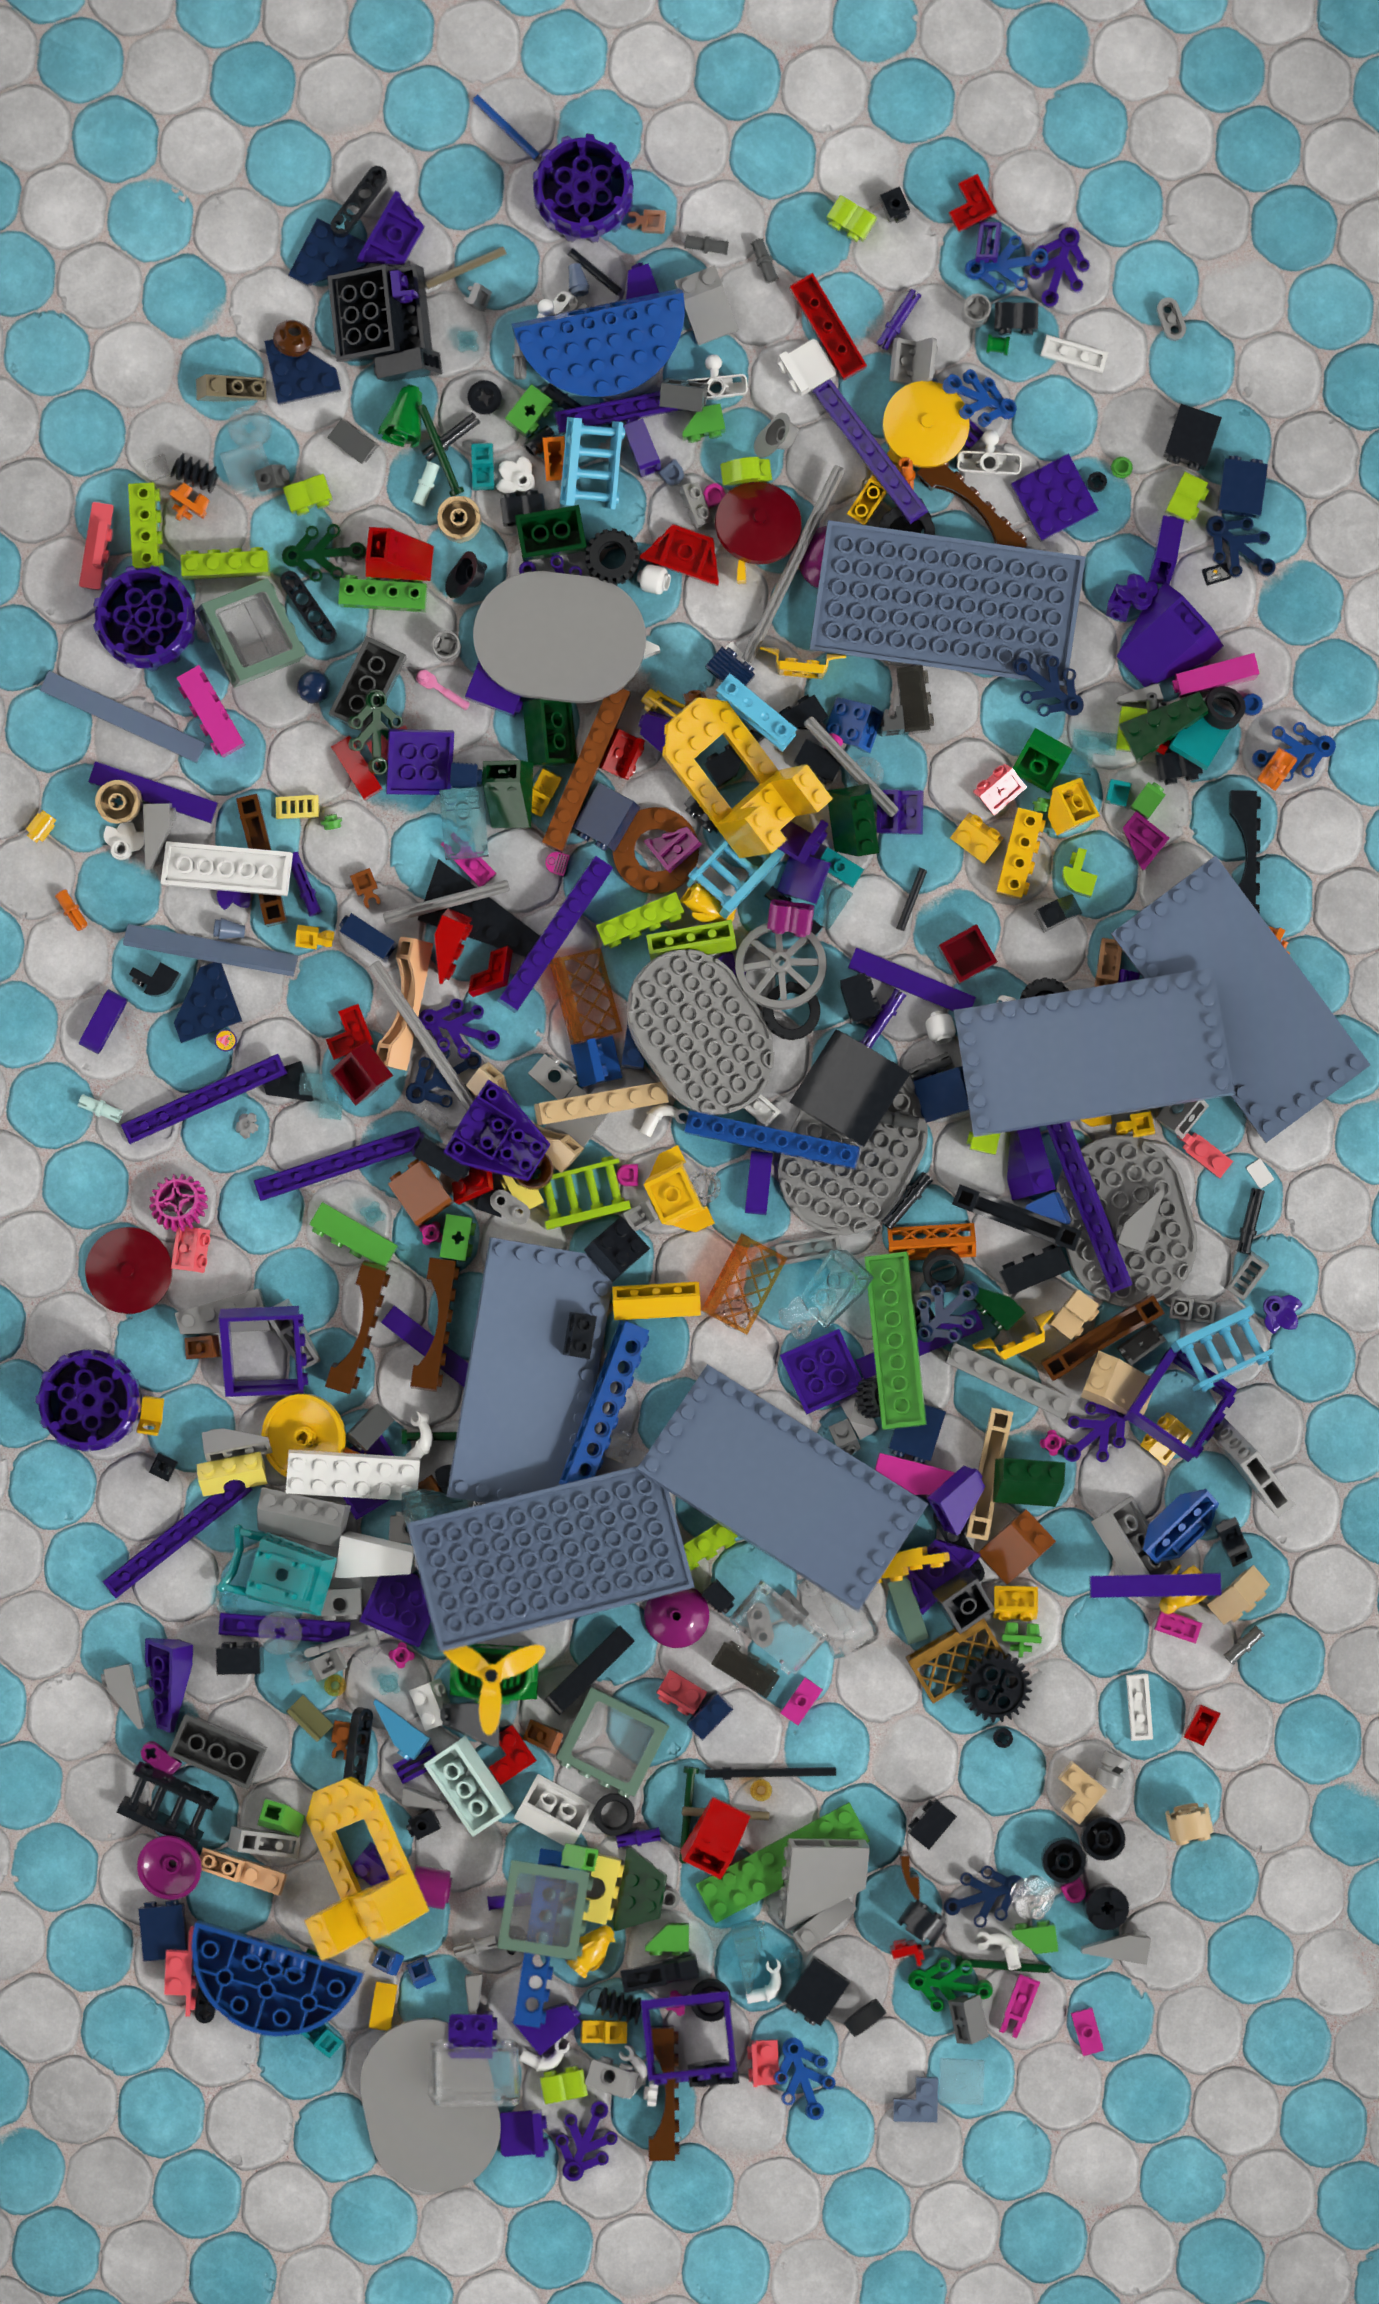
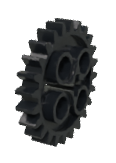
M992 1651L989 1654V1658L981 1654V1662L974 1659L976 1666H967L971 1671L970 1674L963 1673L967 1681H962L961 1684L967 1688L963 1689L961 1693L968 1695L963 1700L965 1703H971L968 1706L970 1711L976 1709L975 1716L978 1717L982 1713L984 1721L990 1716L992 1723L995 1722L996 1717L1003 1722L1006 1715L1011 1720L1012 1712L1019 1715L1018 1707L1026 1708L1022 1703L1023 1700L1030 1701L1026 1693L1032 1692V1689L1027 1687L1032 1681L1025 1679L1030 1673L1022 1671L1025 1668L1023 1663L1017 1665L1019 1662L1017 1657L1011 1661L1009 1653H1007L1005 1658H1003L1001 1651L998 1652L997 1657L994 1656ZM995 1669V1675L987 1678L985 1675L987 1670ZM1005 1669V1672L1001 1675V1670ZM1009 1676H1015L1016 1678L1012 1685H1006L1005 1683ZM998 1683H999V1685L1001 1686V1688H1000V1689H999V1688H996V1689L994 1690V1689L992 1688V1686H993V1685L997 1686ZM987 1689L988 1692L985 1697L979 1698L977 1696L979 1690ZM993 1696V1702L991 1705H989L988 1703ZM1002 1696H1007L1006 1704L998 1705V1699Z

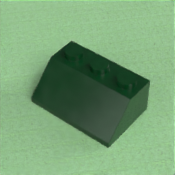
M579 505L515 516L523 562L550 558L555 555L561 556L585 552L586 550Z
M540 698L523 702L528 762L534 763L533 767L576 764L577 753L572 703Z
M869 784L827 790L833 798L828 803L834 851L857 857L878 854V838Z
M1013 1458L995 1459L993 1502L1056 1507L1065 1484L1066 1463Z

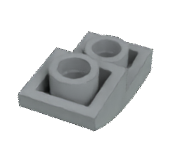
M1172 1296L1169 1318L1212 1324L1215 1322L1217 1302Z

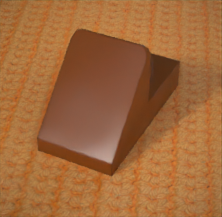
M219 1335L185 1338L186 1359L220 1357Z
M530 1719L523 1740L549 1753L556 1754L564 1734L556 1728Z

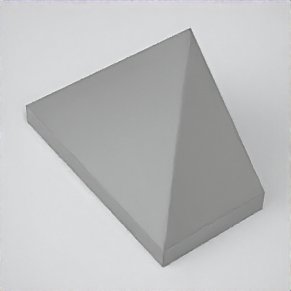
M854 1393L841 1400L839 1404L861 1440L879 1430L873 1418L869 1419L865 1418V1415H861L862 1410L857 1408L859 1403L856 1404L858 1397Z

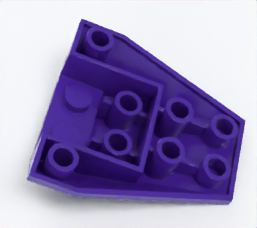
M1165 582L1158 589L1157 595L1153 597L1152 604L1147 609L1141 611L1116 657L1143 687H1147L1207 662L1224 645L1213 628L1187 599Z
M487 1080L452 1134L443 1153L462 1165L529 1181L551 1144L509 1093L490 1080Z

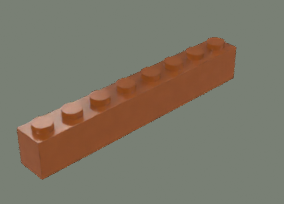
M621 689L616 694L603 699L543 838L542 844L563 853L613 733L630 698V691Z

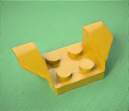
M760 647V650L777 656L776 668L778 674L782 676L823 679L830 660L846 658V655L827 653L826 665H821L820 661L807 660V663H800L796 658H785V661H778L779 648Z
M677 1145L658 1155L650 1176L643 1185L662 1224L698 1232L715 1224L708 1207H703L683 1166L686 1160Z
M1049 1310L1033 1317L1040 1334L1036 1335L1035 1332L1029 1333L1021 1337L1023 1341L1017 1344L1015 1341H1011L1001 1346L1002 1351L998 1352L996 1345L990 1337L972 1344V1347L974 1349H993L994 1354L998 1355L1002 1360L1010 1358L1045 1342L1043 1326L1054 1315V1312Z

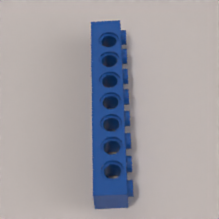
M689 1111L684 1131L689 1135L856 1170L860 1153L859 1146Z
M619 1321L559 1484L563 1485L595 1477L597 1470L601 1468L604 1450L608 1449L611 1442L610 1434L612 1429H615L618 1424L619 1418L617 1416L619 1410L624 1407L626 1402L625 1394L627 1389L633 1384L634 1370L640 1365L642 1359L640 1354L642 1349L648 1344L649 1330L627 1321ZM628 1341H631L632 1343V1349L630 1352H627L625 1349V1345ZM623 1361L625 1368L620 1373L618 1371V1364ZM615 1381L617 1390L612 1393L610 1385ZM608 1402L610 1406L609 1411L604 1413L602 1406ZM600 1422L602 1430L597 1434L595 1432V1425ZM593 1443L594 1451L588 1454L587 1446ZM583 1463H585L587 1469L586 1472L581 1475L579 1472V1468Z
M540 1848L538 1864L569 1869L568 1866L561 1865L563 1851ZM536 1875L526 1941L537 1943V1934L545 1932L549 1936L546 1944L553 1945L554 1936L559 1935L560 1923H556L557 1914H562L564 1901H560L561 1892L566 1890L567 1880L550 1879L545 1876ZM548 1888L555 1891V1898L551 1901L543 1898V1892ZM544 1910L552 1913V1919L547 1923H543L539 1918L540 1913ZM524 1953L513 2024L540 2028L541 2024H545L547 2011H543L544 2002H548L550 1989L546 1988L547 1980H552L553 1967H550V1960L555 1957L544 1956V1965L537 1967L533 1964V1957L536 1954ZM533 1976H539L542 1980L541 1986L537 1989H533L529 1984ZM530 1998L537 1999L539 2003L538 2008L534 2011H530L526 2007V2002Z

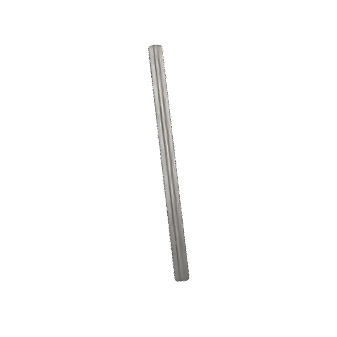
M838 465L833 467L746 647L742 659L749 663L753 662L845 471L842 467Z
M380 961L374 962L369 966V969L462 1105L468 1110L474 1098Z

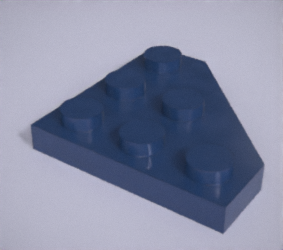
M317 218L288 276L306 286H311L328 279V276L366 268L368 263L357 262V258L366 242L351 234L343 238L335 237L331 231V225Z
M273 339L264 341L278 405L341 391L335 367L309 351L297 357L287 356L275 347Z
M213 962L199 968L174 1021L181 1043L243 1022L222 963Z

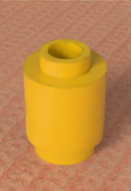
M42 810L40 814H36L26 828L29 832L26 836L36 843L39 840L44 842L55 827L56 819Z

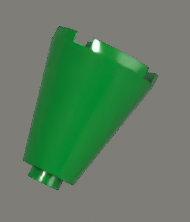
M407 385V387H402L378 430V434H382L384 441L399 447H404L405 444H411L410 448L419 446L422 417L418 407L422 405V392L419 391L417 386Z

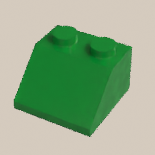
M1035 728L1014 764L1013 770L1022 779L1048 793L1073 749Z

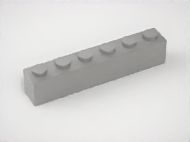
M957 1343L953 1344L945 1363L1062 1419H1065L1074 1400Z

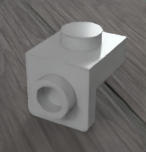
M649 1200L620 1215L635 1232L658 1219L656 1210Z
M339 1648L308 1662L317 1682L347 1668L345 1658Z

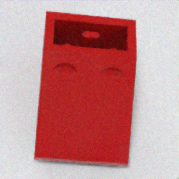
M369 527L365 559L366 577L431 581L434 546L391 528Z
M449 908L442 915L434 934L440 984H443L446 979L450 980L457 966L454 964V960H458L465 947L462 941H466L473 928V925L470 924L472 918Z
M712 1797L680 1850L682 1860L721 1879L732 1862L751 1815Z

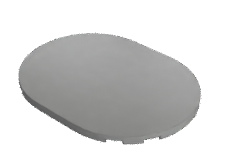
M533 571L506 579L486 596L475 618L473 641L476 655L483 670L506 691L522 697L591 703L616 694L638 672L646 650V629L642 615L635 602L626 592L613 583H608L606 580L601 581L599 578Z
M690 949L667 952L654 958L643 967L635 978L629 992L627 1002L628 1025L640 1053L669 1093L689 1109L709 1115L732 1113L752 1103L768 1084L771 1069L774 1065L775 1052H773L772 1033L766 1025L762 1012L754 1001L744 993L735 974L719 959L704 954V952Z
M906 1082L887 1111L895 1113L896 1111H901V1114L920 1117L917 1131L899 1126L898 1128H893V1125L879 1123L864 1148L800 1110L789 1132L860 1147L856 1170L780 1154L778 1178L782 1194L791 1210L807 1225L829 1234L851 1235L861 1233L879 1225L903 1197L923 1157L928 1137V1127L920 1112L921 1105L919 1099Z
M1113 1135L1094 1140L1080 1150L1114 1238L1119 1225L1123 1226L1124 1222L1160 1189L1165 1190L1143 1252L1117 1244L1133 1285L1111 1293L1064 1170H1062L1055 1192H1059L1061 1198L1064 1197L1062 1200L1071 1218V1223L1066 1225L1083 1231L1076 1250L1072 1251L1066 1248L1071 1267L1081 1284L1093 1295L1107 1303L1129 1307L1151 1293L1159 1302L1174 1293L1186 1280L1193 1267L1197 1253L1196 1227L1181 1175L1173 1161L1159 1147L1137 1137L1133 1138L1128 1135Z
M419 2018L402 2022L386 2031L373 2044L363 2063L360 2093L371 2145L376 2158L385 2171L395 2180L409 2188L423 2192H446L468 2184L486 2169L498 2147L501 2121L488 2060L450 2058L448 2056L449 2023L434 2018Z

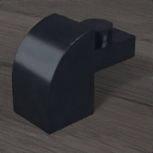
M161 962L152 977L134 967L129 973L130 976L134 977L132 982L141 987H144L146 984L147 987L143 993L153 997L168 994L175 987L181 976L179 972Z
M1236 1517L1223 1520L1216 1526L1215 1531L1233 1567L1253 1558Z
M718 2059L689 2064L687 2068L688 2070L730 2065L726 2059ZM736 2061L737 2072L733 2073V2077L720 2078L719 2074L711 2075L709 2080H698V2077H689V2087H709L716 2084L740 2083L738 2062Z

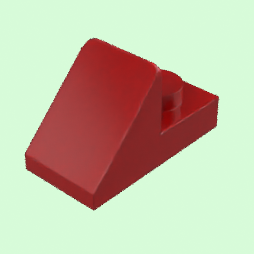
M1197 1705L1194 1716L1185 1731L1184 1738L1204 1746L1221 1713L1204 1705Z

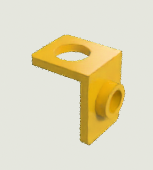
M143 1396L137 1433L158 1435L163 1418V1398ZM143 1426H153L154 1429H145Z

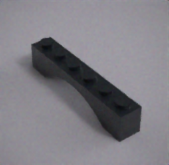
M807 694L797 701L799 703L793 708L788 706L779 712L795 728L801 730H808L804 726V722L811 716L819 724L828 719L827 713L815 694L811 697ZM754 729L750 730V733L758 743L765 739L759 732L754 731ZM730 744L724 747L725 751L719 755L715 752L707 757V762L704 764L718 788L737 777L743 762Z
M1231 790L1229 792V815L1236 823L1245 847L1244 872L1238 886L1260 914V906L1256 904V896L1260 894V883H1256V874H1260V861H1256V852H1260V839H1257V831H1260L1261 819L1257 818V809L1261 808V796H1257V791Z
M962 1184L959 1185L952 1203L954 1206L1072 1251L1076 1250L1083 1232L1077 1228Z

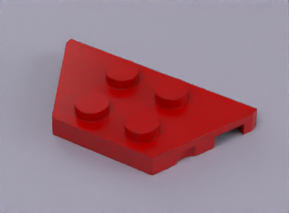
M672 524L661 537L640 555V560L717 587L719 585L714 538Z

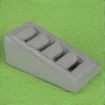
M1156 683L1119 695L1116 698L1117 704L1146 703V695L1150 692L1157 694V700L1162 702L1164 699L1160 686Z
M1251 1251L1226 1289L1244 1301L1268 1269L1269 1263ZM1251 1261L1261 1266V1268L1257 1269L1251 1265ZM1246 1268L1255 1273V1277L1245 1271ZM1242 1275L1243 1277L1251 1281L1250 1284H1247L1242 1279H1240V1276ZM1237 1282L1238 1284L1246 1288V1290L1243 1292L1242 1290L1234 1286L1235 1283Z
M410 1787L403 1788V1806L439 1810L449 1808V1803Z
M483 1973L466 1974L465 1976L469 2014H477Z

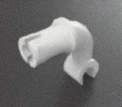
M669 1104L656 1105L649 1111H646L647 1116L639 1132L651 1137L658 1121L662 1120L663 1116L673 1117L678 1123L684 1124L686 1122L680 1120L678 1115L681 1113L688 1115V1111L677 1109Z
M416 1412L419 1418L411 1417V1423L413 1426L419 1427L420 1439L416 1441V1445L405 1457H419L421 1459L425 1454L431 1452L433 1434L429 1426V1415L424 1412Z
M981 1932L977 1935L975 1940L983 1939L985 1943L978 1944V1949L985 1950L991 1944L999 1945L1002 1947V1951L1005 1952L1008 1969L1016 1970L1021 1967L1017 1950L1019 1945L1009 1936L1000 1933L989 1935L986 1932Z
M776 1959L777 1967L774 1970L769 1967L768 1961L766 1963V1968L770 1972V1982L768 1985H764L765 1987L745 1991L748 2004L766 2000L770 2002L779 1993L782 1980L779 1971L781 1964L778 1959Z
M559 2039L555 2043L554 2053L548 2058H545V2056L540 2057L524 2049L519 2061L536 2069L535 2072L553 2070L561 2062L564 2053L569 2051L570 2043L568 2042L565 2049H560L559 2043L561 2039Z
M626 2045L624 2047L629 2050V2056L619 2052V2057L623 2061H629L633 2065L634 2071L639 2072L634 2095L642 2085H646L647 2067L645 2062L635 2054V2049L631 2045Z

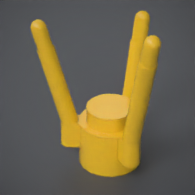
M652 688L641 699V702L645 705L643 709L647 712L653 711L652 709L656 711L660 707L671 717H675L677 714L662 704L663 700L681 709L685 708L684 704L664 695L659 690L656 692Z

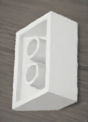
M537 1774L514 1819L565 1846V1843L575 1844L595 1805Z

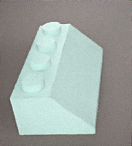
M466 1736L423 1764L472 1837L514 1809V1806Z

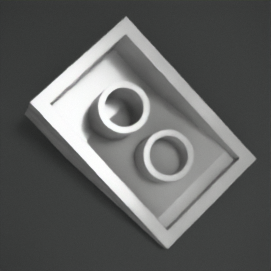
M715 265L675 281V288H680L683 291L685 314L698 346L738 331Z
M575 1085L566 1098L588 1095V1093ZM610 1113L549 1123L545 1126V1129L556 1133L569 1134L584 1148Z

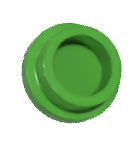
M1118 457L1111 464L1112 474L1120 479L1128 477L1133 469L1131 461L1126 457Z
M1038 797L1037 801L1032 802L1034 804L1033 810L1048 812L1051 799Z
M330 814L324 816L325 820L321 821V825H324V830H331L341 827L342 817H337V814Z

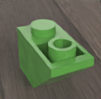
M721 404L705 406L702 412H696L682 433L683 441L688 440V443L701 441L702 437L709 436L710 439L721 437L722 433L726 431Z
M1148 782L1130 809L1134 812L1137 811L1148 820L1165 797L1164 789L1155 782L1153 784Z
M265 1799L257 1825L299 1838L305 1816L285 1804Z
M565 1843L561 1865L595 1871L599 1850L589 1846Z
M1050 1920L1037 1921V1925L1028 1926V1923L1015 1924V1928H1010L1011 1934L1036 1954L1059 1952L1056 1927L1054 1923H1050Z
M667 1923L645 1944V1951H650L649 1955H663V1952H671V1955L676 1956L689 1952V1923Z

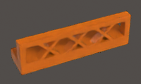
M974 1223L893 1227L892 1230L887 1228L889 1254L908 1252L909 1260H924L929 1253L937 1249H949L957 1253L960 1258L976 1257ZM970 1231L971 1236H960L958 1233ZM939 1232H945L948 1234V1236L940 1238L937 1236V1234ZM921 1233L926 1235L924 1239L915 1237V1235ZM892 1235H903L905 1238L893 1240Z

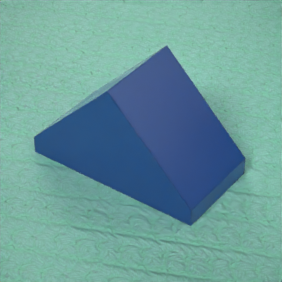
M1053 1192L1026 1205L1025 1209L1063 1224L1071 1223V1218L1059 1192Z

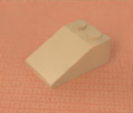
M1098 1351L1081 1397L1126 1414L1149 1379V1376L1119 1358ZM1152 1393L1140 1410L1142 1415L1145 1414Z

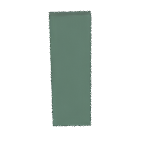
M908 1576L903 1577L901 1581L888 1582L887 1584L908 1645L928 1639L929 1635Z

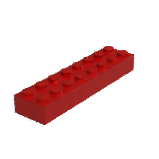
M811 273L790 285L789 289L842 380L845 381L867 368V364L814 274Z

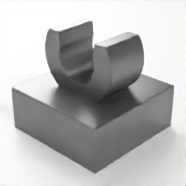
M474 283L473 286L467 288L471 291L469 298L464 297L463 300L476 310L485 312L492 292L483 285Z

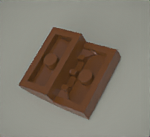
M908 1851L899 1852L900 1865L907 1886L913 1897L919 1900V1876L917 1873H910Z

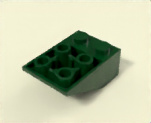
M523 760L483 761L482 784L492 828H531L534 763Z
M979 1288L978 1295L973 1299L977 1303L975 1308L983 1316L988 1314L993 1319L990 1323L998 1331L1002 1329L1008 1331L1026 1313L1011 1297L983 1288ZM965 1290L968 1295H971L969 1290Z

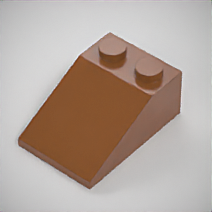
M1024 1509L991 1539L979 1553L981 1554L980 1557L1008 1585L1049 1549L1056 1540L1027 1509Z

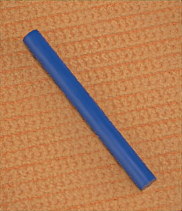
M476 95L472 101L533 160L537 159L540 153L479 95Z

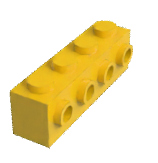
M1018 807L996 894L1020 900L1023 895L1027 896L1030 883L1026 882L1028 874L1032 875L1035 862L1031 860L1033 853H1038L1040 841L1037 840L1038 833H1043L1046 820L1042 819V813Z
M699 1282L612 1286L614 1320L701 1315Z

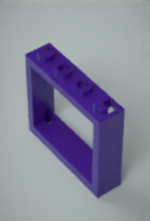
M299 1306L220 1309L219 1326L225 1397L304 1394V1387L308 1385V1373H304V1366H307V1354L302 1352V1346L306 1345L305 1333H301V1327H304V1314H300ZM292 1319L297 1379L235 1381L230 1322Z
M1170 1347L1124 1418L1189 1462L1193 1457L1198 1458L1204 1450L1202 1444L1205 1440L1208 1442L1215 1433L1212 1429L1214 1425H1219L1226 1414L1223 1411L1226 1407L1230 1408L1236 1399L1234 1394L1237 1388L1224 1379L1213 1383L1214 1387L1211 1389L1221 1395L1222 1398L1191 1447H1188L1140 1413V1410L1172 1362L1198 1379L1186 1354L1182 1353V1351L1174 1353ZM1201 1364L1208 1378L1217 1375Z
M728 1991L641 2000L648 2080L650 2082L654 2081V2085L667 2084V2080L676 2079V2083L689 2082V2077H698V2080H709L711 2075L719 2074L720 2078L733 2077V2073L737 2072L730 1995ZM723 2002L730 2066L656 2073L650 2010Z

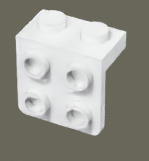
M811 339L790 353L785 351L779 355V362L777 364L783 374L787 373L790 378L789 384L795 393L798 391L801 397L836 375L835 368L816 339Z

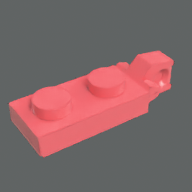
M1195 1132L1192 1136L1187 1133L1183 1139L1176 1136L1185 1143L1182 1148L1186 1153L1219 1179L1234 1162Z

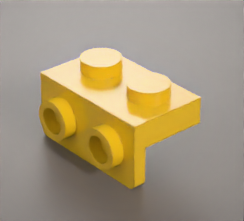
M971 813L967 814L950 837V839L984 864L1004 839L998 830L987 826L978 815Z

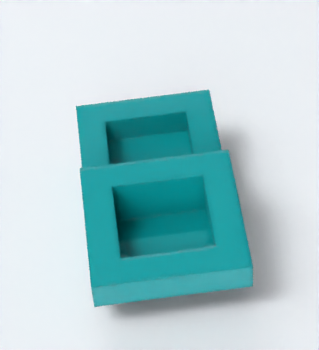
M493 443L471 444L473 491L494 490Z
M326 2024L311 2031L301 2033L329 2059L344 2042Z

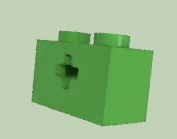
M531 384L505 417V421L524 437H527L529 434L533 435L540 426L538 424L542 417L546 418L552 411V400ZM534 408L535 415L533 416L532 414H530L529 416H527L526 410H532Z
M446 1214L440 1251L441 1258L466 1261L467 1257L471 1258L473 1245L469 1244L470 1236H474L476 1230V1223H472L473 1218ZM458 1232H461V1236L464 1237V1241H460L459 1244H456V1240L453 1239V1235H457Z

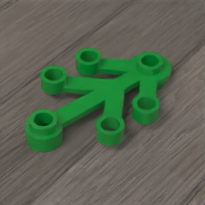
M941 1957L933 1966L926 1970H913L908 1977L910 1987L914 1990H921L931 2002V2009L935 2012L943 2009L944 2002L942 1998L935 1995L931 1987L939 1988L948 2001L957 1998L952 1990L980 1995L981 1999H988L993 1993V1986L988 1980H980L976 1984L954 1981L961 1975H970L972 1973L973 1966L968 1960L962 1961L957 1968L943 1977L934 1978L933 1976L938 1972H947L951 1968L950 1959L948 1957ZM942 1962L948 1963L946 1967H943L940 1964ZM967 1965L970 1969L963 1970L962 1967ZM921 1978L923 1982L917 1983L915 1980ZM986 1989L988 1992L982 1994L980 1990ZM940 2002L941 2005L936 2007L933 2003Z

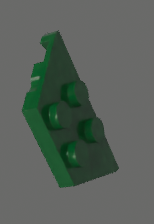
M627 1847L613 1931H620L660 1919L667 1874L657 1869L651 1861L642 1857L633 1847Z

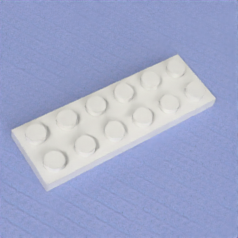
M166 841L161 884L165 886L288 896L293 853Z
M289 1450L286 1493L417 1501L420 1458Z

